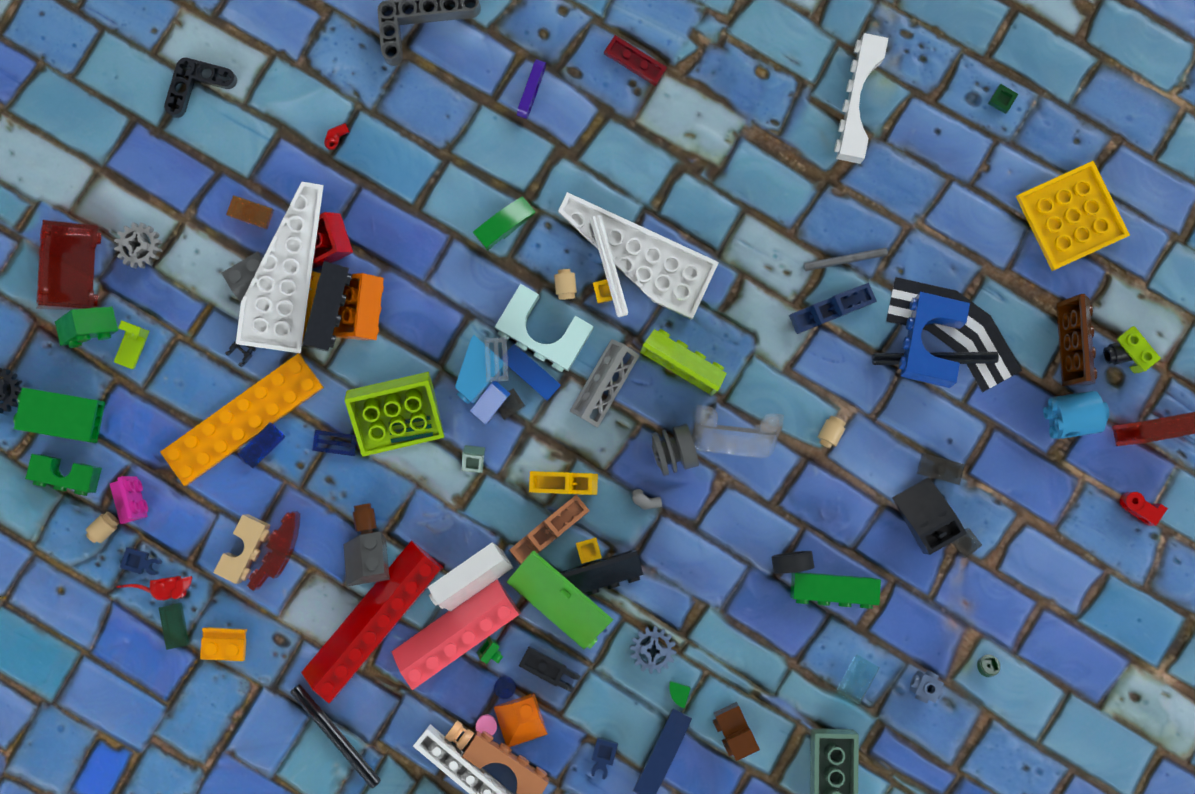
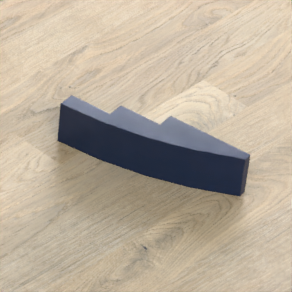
M866 283L794 312L789 317L796 334H800L877 302L870 284Z
M675 709L671 710L633 789L635 793H657L692 720L691 717Z

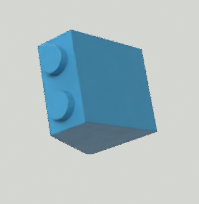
M475 335L471 337L455 388L459 391L456 395L467 404L470 402L476 404L488 386L494 380L497 381L509 368L503 360Z

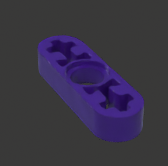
M538 59L535 60L518 106L517 116L528 119L545 73L546 62Z

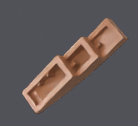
M576 494L508 551L521 565L533 550L538 554L590 510Z

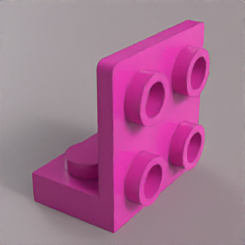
M121 476L117 478L118 481L110 483L120 524L148 517V505L143 500L141 493L143 486L137 476Z

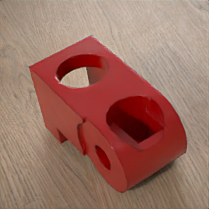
M1126 492L1120 497V505L1123 509L1148 526H1157L1168 509L1162 504H1150L1139 492Z

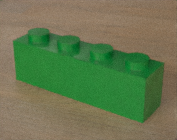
M794 572L791 578L790 597L796 599V603L809 604V600L817 601L818 605L830 606V602H839L838 606L851 607L852 604H860V608L873 609V605H880L881 579Z

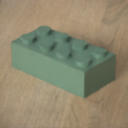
M811 728L810 794H858L859 734L853 729Z

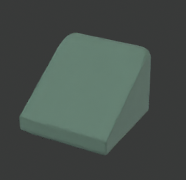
M464 446L462 452V471L483 473L485 447Z

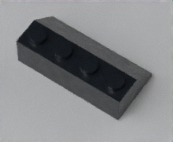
M323 262L302 347L326 352L329 351V347H334L336 336L333 335L334 327H339L341 315H338L339 307H344L347 296L343 294L344 287H349L352 274L348 273L349 268Z
M636 549L559 572L582 593L586 592L587 596L600 592L599 588L605 586L608 589L618 587L621 581L627 580L628 583L638 581L640 576L644 575Z

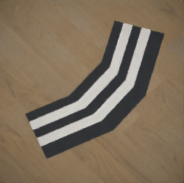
M895 277L886 322L906 326L907 320L912 314V310H909L911 299L915 298L919 292L970 303L967 323L961 329L940 324H929L924 326L923 330L929 331L956 352H998L999 360L997 363L966 364L982 393L1022 371L993 318L987 312L956 290Z

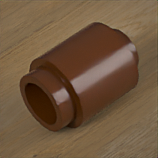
M371 503L354 506V512L352 513L355 531H360V535L373 533V529L377 528L374 508H371Z

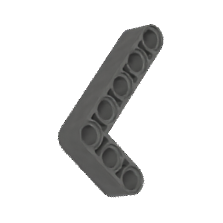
M479 0L382 1L377 11L381 52L385 61L391 66H396L403 60L400 25L475 18L481 12ZM471 2L476 4L473 8L466 7ZM450 4L455 5L452 10L445 9ZM427 7H434V10L431 12L425 11ZM409 8L414 9L411 14L404 13ZM386 11H393L390 16H384ZM388 31H395L392 36H386ZM390 51H397L396 55L392 57L387 56Z

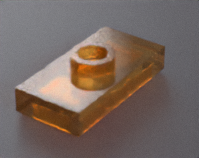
M233 195L226 215L268 229L274 210Z

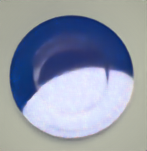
M508 676L500 677L494 685L496 695L502 699L510 698L516 690L515 681Z

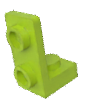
M121 320L118 328L124 330L125 333L114 362L127 368L135 369L150 331Z
M1135 326L1130 327L1117 338V341L1134 361L1129 367L1134 374L1147 371L1161 359Z

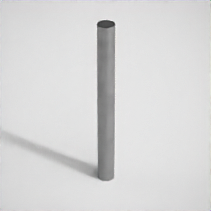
M885 247L804 263L805 271L883 257L888 255V251Z

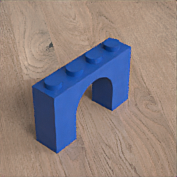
M919 292L915 298L911 299L909 310H912V314L906 323L908 336L904 338L902 349H905L904 357H901L899 362V369H901L900 377L951 388L957 383L960 363L938 358L930 354L922 343L921 333L923 327L929 324H940L961 329L967 323L970 303Z

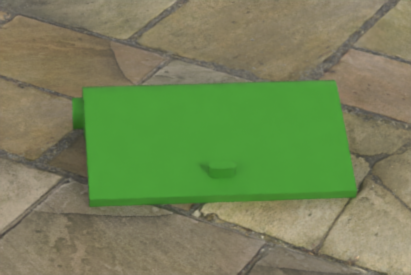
M534 550L507 581L512 588L583 649L586 647L591 649L598 640L596 637L613 621L608 614Z

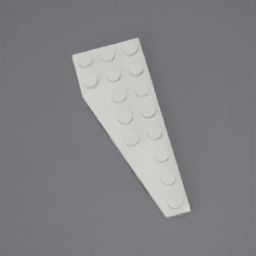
M301 182L241 301L236 344L301 353L324 185Z
M567 192L558 213L597 249L598 246L590 219L593 216L600 215L615 266L654 303L692 320L719 262Z

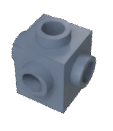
M918 670L911 680L909 690L916 694V699L924 703H928L929 700L936 703L937 699H940L943 695L944 683L938 680L939 675L928 670L926 673Z

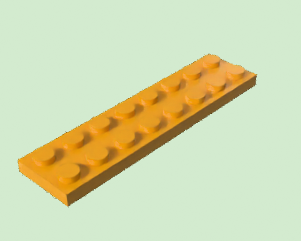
M298 353L160 451V453L183 486H188L318 393L324 386L301 354Z

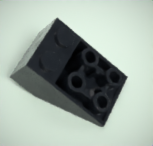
M929 477L892 497L923 554L931 555L967 534L957 515Z

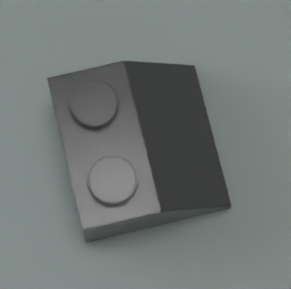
M258 251L221 273L240 302L246 294L264 257Z
M382 532L359 535L343 544L347 586L390 580L387 543Z

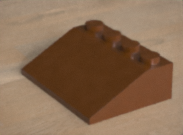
M1079 294L1057 303L1062 386L1095 384L1097 379V370L1094 367L1096 350L1092 341L1094 327L1091 326L1093 308L1086 294Z

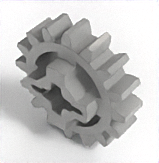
M132 223V228L124 226L125 232H118L121 238L114 240L119 244V246L114 248L115 251L120 252L117 257L123 260V264L130 265V267L135 269L138 266L144 269L145 263L152 266V259H159L156 253L162 252L158 248V245L162 244V241L157 239L160 236L159 233L153 232L154 228L151 226L146 227L144 223H140L139 226L136 223Z

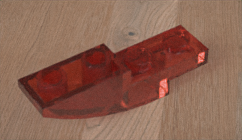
M298 511L288 512L281 520V527L278 530L275 529L269 535V543L266 547L272 550V553L268 552L261 561L263 565L260 569H255L249 576L250 582L247 587L252 591L259 590L269 576L273 579L278 578L285 569L299 534L300 513Z

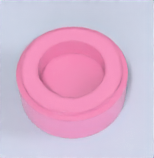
M489 714L480 716L476 722V731L480 733L486 731L490 735H494L497 730L496 719Z

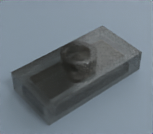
M922 453L917 474L960 485L965 464Z

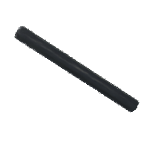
M998 352L930 353L935 357L959 362L960 364L997 363L999 360ZM875 353L872 355V364L899 365L901 357H904V353Z
M301 685L294 687L290 692L291 695L370 788L376 787L381 781L379 776Z

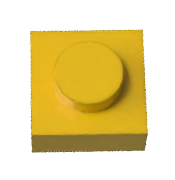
M607 279L593 282L598 304L613 301Z
M596 537L576 543L581 564L602 558Z

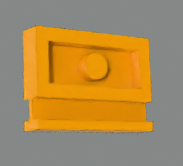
M202 628L203 637L201 638L200 659L245 660L247 629Z

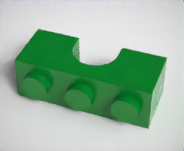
M31 454L25 479L33 480V485L46 487V484L54 485L53 489L67 491V488L74 490V494L87 496L88 493H96L102 468L82 463H73L71 472L67 476H63L59 469L60 458L42 454Z

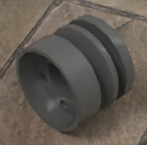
M687 424L673 427L672 438H669L666 430H662V441H660L657 432L651 434L654 458L663 476L669 475L667 466L669 464L673 473L677 472V462H681L685 470L699 466L695 445Z

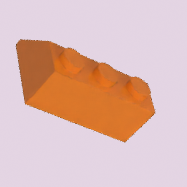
M365 273L352 274L349 287H344L343 294L347 296L344 307H339L338 315H341L339 327H334L333 335L336 338L377 340L381 298L384 290L383 277Z

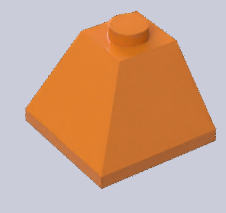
M534 693L494 706L505 744L508 747L548 734Z

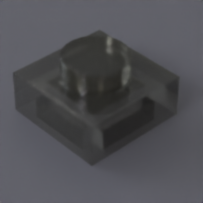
M969 528L965 529L966 535L952 542L963 558H967L982 546Z

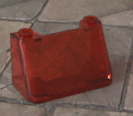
M48 220L42 221L36 309L75 310L98 306V294H94L93 290L96 244H101V232H97L98 226Z

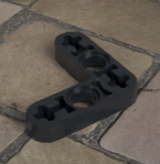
M181 58L177 62L164 105L165 111L174 118L182 117L186 112L195 81L223 89H232L237 84L236 75L225 67L190 58ZM189 65V66L191 67V69H190V70H186V73H185V71L183 70V67H187V66ZM204 69H211V76L207 79L202 78V71ZM217 73L221 77H227L228 75L231 80H227L225 83L221 78L217 77ZM179 83L186 84V89L182 93L176 91ZM177 104L180 108L173 111L171 107Z

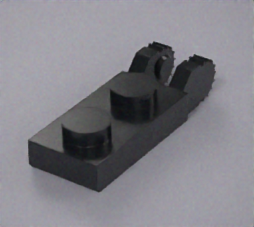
M530 646L519 664V667L570 692H573L574 687L570 683L560 680L563 673L574 680H579L581 677L578 673L566 668V665Z

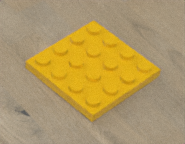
M1094 161L1016 196L1052 271L1130 236Z

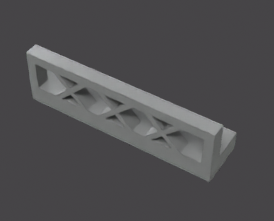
M611 339L570 412L598 428L640 355L625 344ZM627 352L631 357L626 364H623V358ZM619 371V378L617 381L612 382L614 373ZM608 390V397L602 401L603 392ZM598 408L597 416L594 420L591 419L589 416L593 409Z

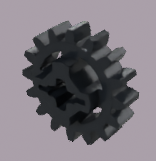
M0 368V377L4 378L0 379V401L4 403L0 404V414H3L4 411L11 412V406L18 407L16 400L18 399L19 392L22 390V388H19L22 380H15L18 375L10 373L11 370L9 369L2 370V368Z

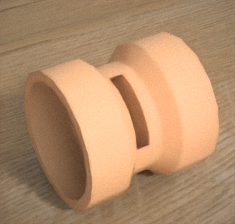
M457 720L444 738L449 742H454L456 748L462 751L474 735V732L463 728V724ZM462 732H464V733L462 734V736L459 738V740L457 741V738L460 736V734H461Z

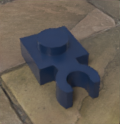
M126 547L120 568L138 574H143L145 569L148 574L157 575L159 572L153 570L152 565L153 563L162 564V560L158 558L149 560V553Z
M597 737L592 755V760L597 761V764L592 767L591 776L595 775L596 770L601 769L603 771L602 779H606L608 774L606 764L613 766L618 747L617 742Z

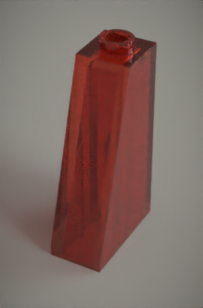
M1195 411L1113 425L1116 446L1142 444L1195 434Z

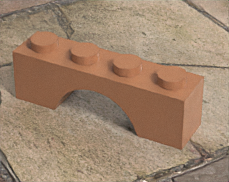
M477 731L463 751L462 757L479 769L491 763L504 764L514 772L517 778V794L543 793L549 784V777H547V773L540 767L535 769L529 765L530 762L522 755L517 757L511 753L510 747L504 743L499 745L493 741L494 737L486 731L482 733Z

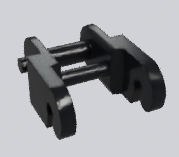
M234 341L229 347V351H226L225 354L229 356L236 348L244 354V358L242 359L243 362H240L238 365L243 367L253 356L251 353L256 351V347L247 346L249 349L246 352L240 347L241 345L236 344Z

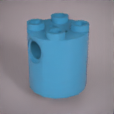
M1096 391L1051 397L1048 400V407L1043 408L1045 419H1049V434L1052 439L1102 433L1105 430L1110 415L1107 403L1102 401L1101 396Z

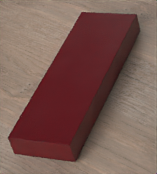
M614 35L604 51V55L654 86H657L667 70L665 65Z

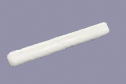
M596 215L591 217V225L616 314L618 317L628 315V309L602 217Z

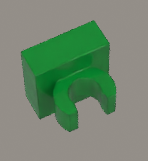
M490 636L487 637L476 652L479 659L485 664H488L490 659L499 663L503 658V655L498 650L500 646Z

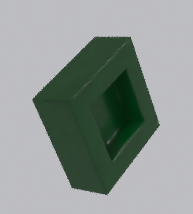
M1000 84L988 104L1006 114L1018 94Z

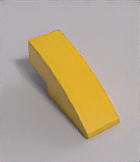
M530 471L529 492L597 495L598 474Z

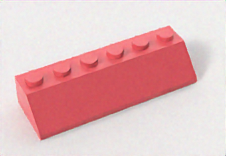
M497 579L451 612L448 611L391 652L401 675L410 688L414 690L513 620L521 612Z

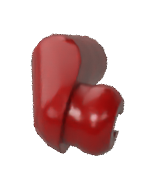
M346 123L327 131L324 140L326 148L329 150L335 149L340 136L349 133Z

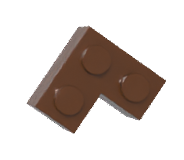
M737 702L714 712L716 719L712 721L717 732H723L725 739L722 740V743L729 757L733 755L735 760L738 761L760 750Z

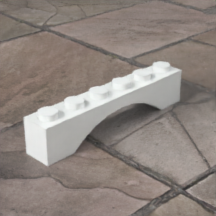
M864 33L861 39L856 41L854 52L857 53L856 60L853 59L850 68L853 76L852 80L849 79L846 88L849 96L848 100H844L842 108L845 116L844 120H840L838 128L841 136L840 140H836L834 152H837L836 159L861 164L865 159L869 138L864 131L860 119V94L866 78L885 58L888 38Z

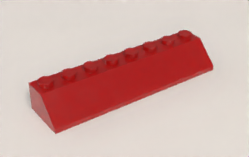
M411 540L390 565V580L375 583L301 672L312 690L327 703H331L444 567Z

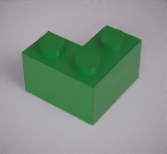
M113 306L70 310L55 321L60 346L69 345V348L82 346L83 342L89 341L91 338L98 337V340L110 339L111 335L118 331Z

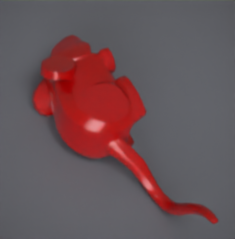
M176 576L150 580V588L140 584H124L116 587L139 588L150 593L157 600L179 599L186 596L192 582V576L184 578Z

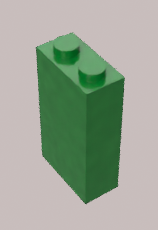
M22 387L18 395V410L13 418L15 430L85 442H98L105 401Z

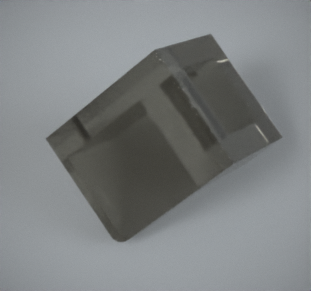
M514 388L508 391L510 396L498 410L505 421L526 408Z

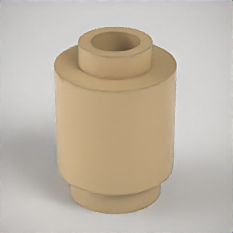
M570 269L558 270V274L554 275L558 299H574L575 293H577L575 273H571Z
M830 416L829 419H826L817 436L820 439L819 443L830 449L832 446L836 447L845 431L844 426L846 422L835 416Z
M110 512L101 514L86 528V536L93 543H103L117 529L119 521Z

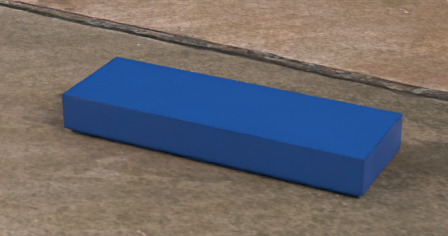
M515 344L502 356L501 360L545 400L548 401L561 387V384Z

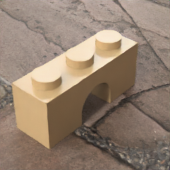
M243 514L233 532L234 535L240 537L244 542L242 554L236 556L230 552L223 553L213 573L235 584L246 581L251 573L249 568L252 562H255L261 553L259 548L262 542L265 543L270 535L269 528L271 525L249 514Z

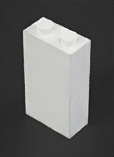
M492 542L428 586L431 592L429 597L436 606L439 605L441 609L445 608L451 612L514 567L503 550Z

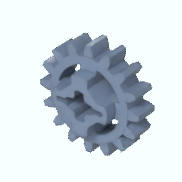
M656 626L653 627V631L645 627V633L638 631L639 638H632L636 644L630 645V649L635 651L631 654V658H637L634 664L635 666L641 664V671L649 668L650 674L653 673V669H657L658 673H661L660 667L663 666L668 669L667 662H674L671 655L676 654V650L671 649V647H674L676 644L674 641L669 642L672 636L671 634L665 636V629L662 628L658 632ZM650 636L649 641L645 644L641 643L643 639ZM658 637L666 642L667 647L660 645ZM654 641L658 651L654 652L652 658L650 651L647 649L652 647ZM639 653L647 656L648 663L640 657ZM665 656L661 662L656 663L658 658Z

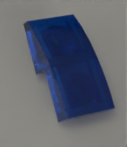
M269 422L239 451L238 455L249 466L254 468L286 436Z

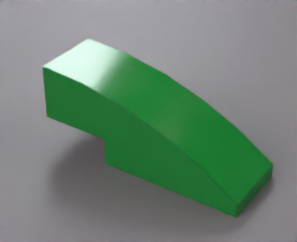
M522 196L493 215L474 230L473 234L488 251L501 239L508 237L536 212Z

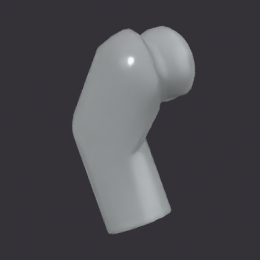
M641 489L633 491L632 500L640 508L647 510L662 507L661 497L648 498Z

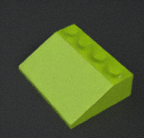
M654 329L643 344L640 353L707 394L713 396L718 392L727 374L723 371L724 367L716 362L711 364L705 360V355L698 351L693 353L687 349L688 345L680 340L673 341L669 338L670 334L662 329H659V331Z
M429 371L346 391L344 400L362 457L444 438Z

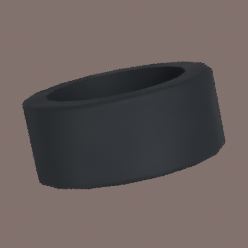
M812 551L782 553L771 557L775 574L801 572L814 568Z

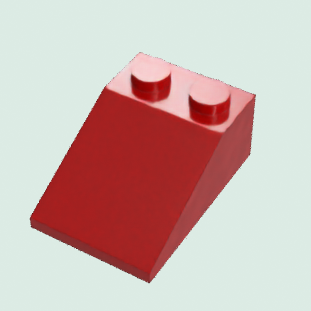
M331 212L320 214L312 269L322 266L324 261L331 263L353 253L341 214Z

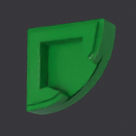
M670 680L669 690L672 699L677 705L685 709L691 687Z

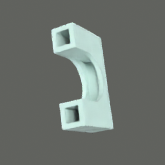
M520 284L495 326V329L498 330L497 335L507 341L509 338L515 340L517 347L524 351L527 348L535 352L533 356L543 362L545 359L553 363L552 367L560 372H563V370L569 371L594 327L575 316L565 334L558 341L551 344H541L534 341L527 333L526 322L540 297L536 292Z

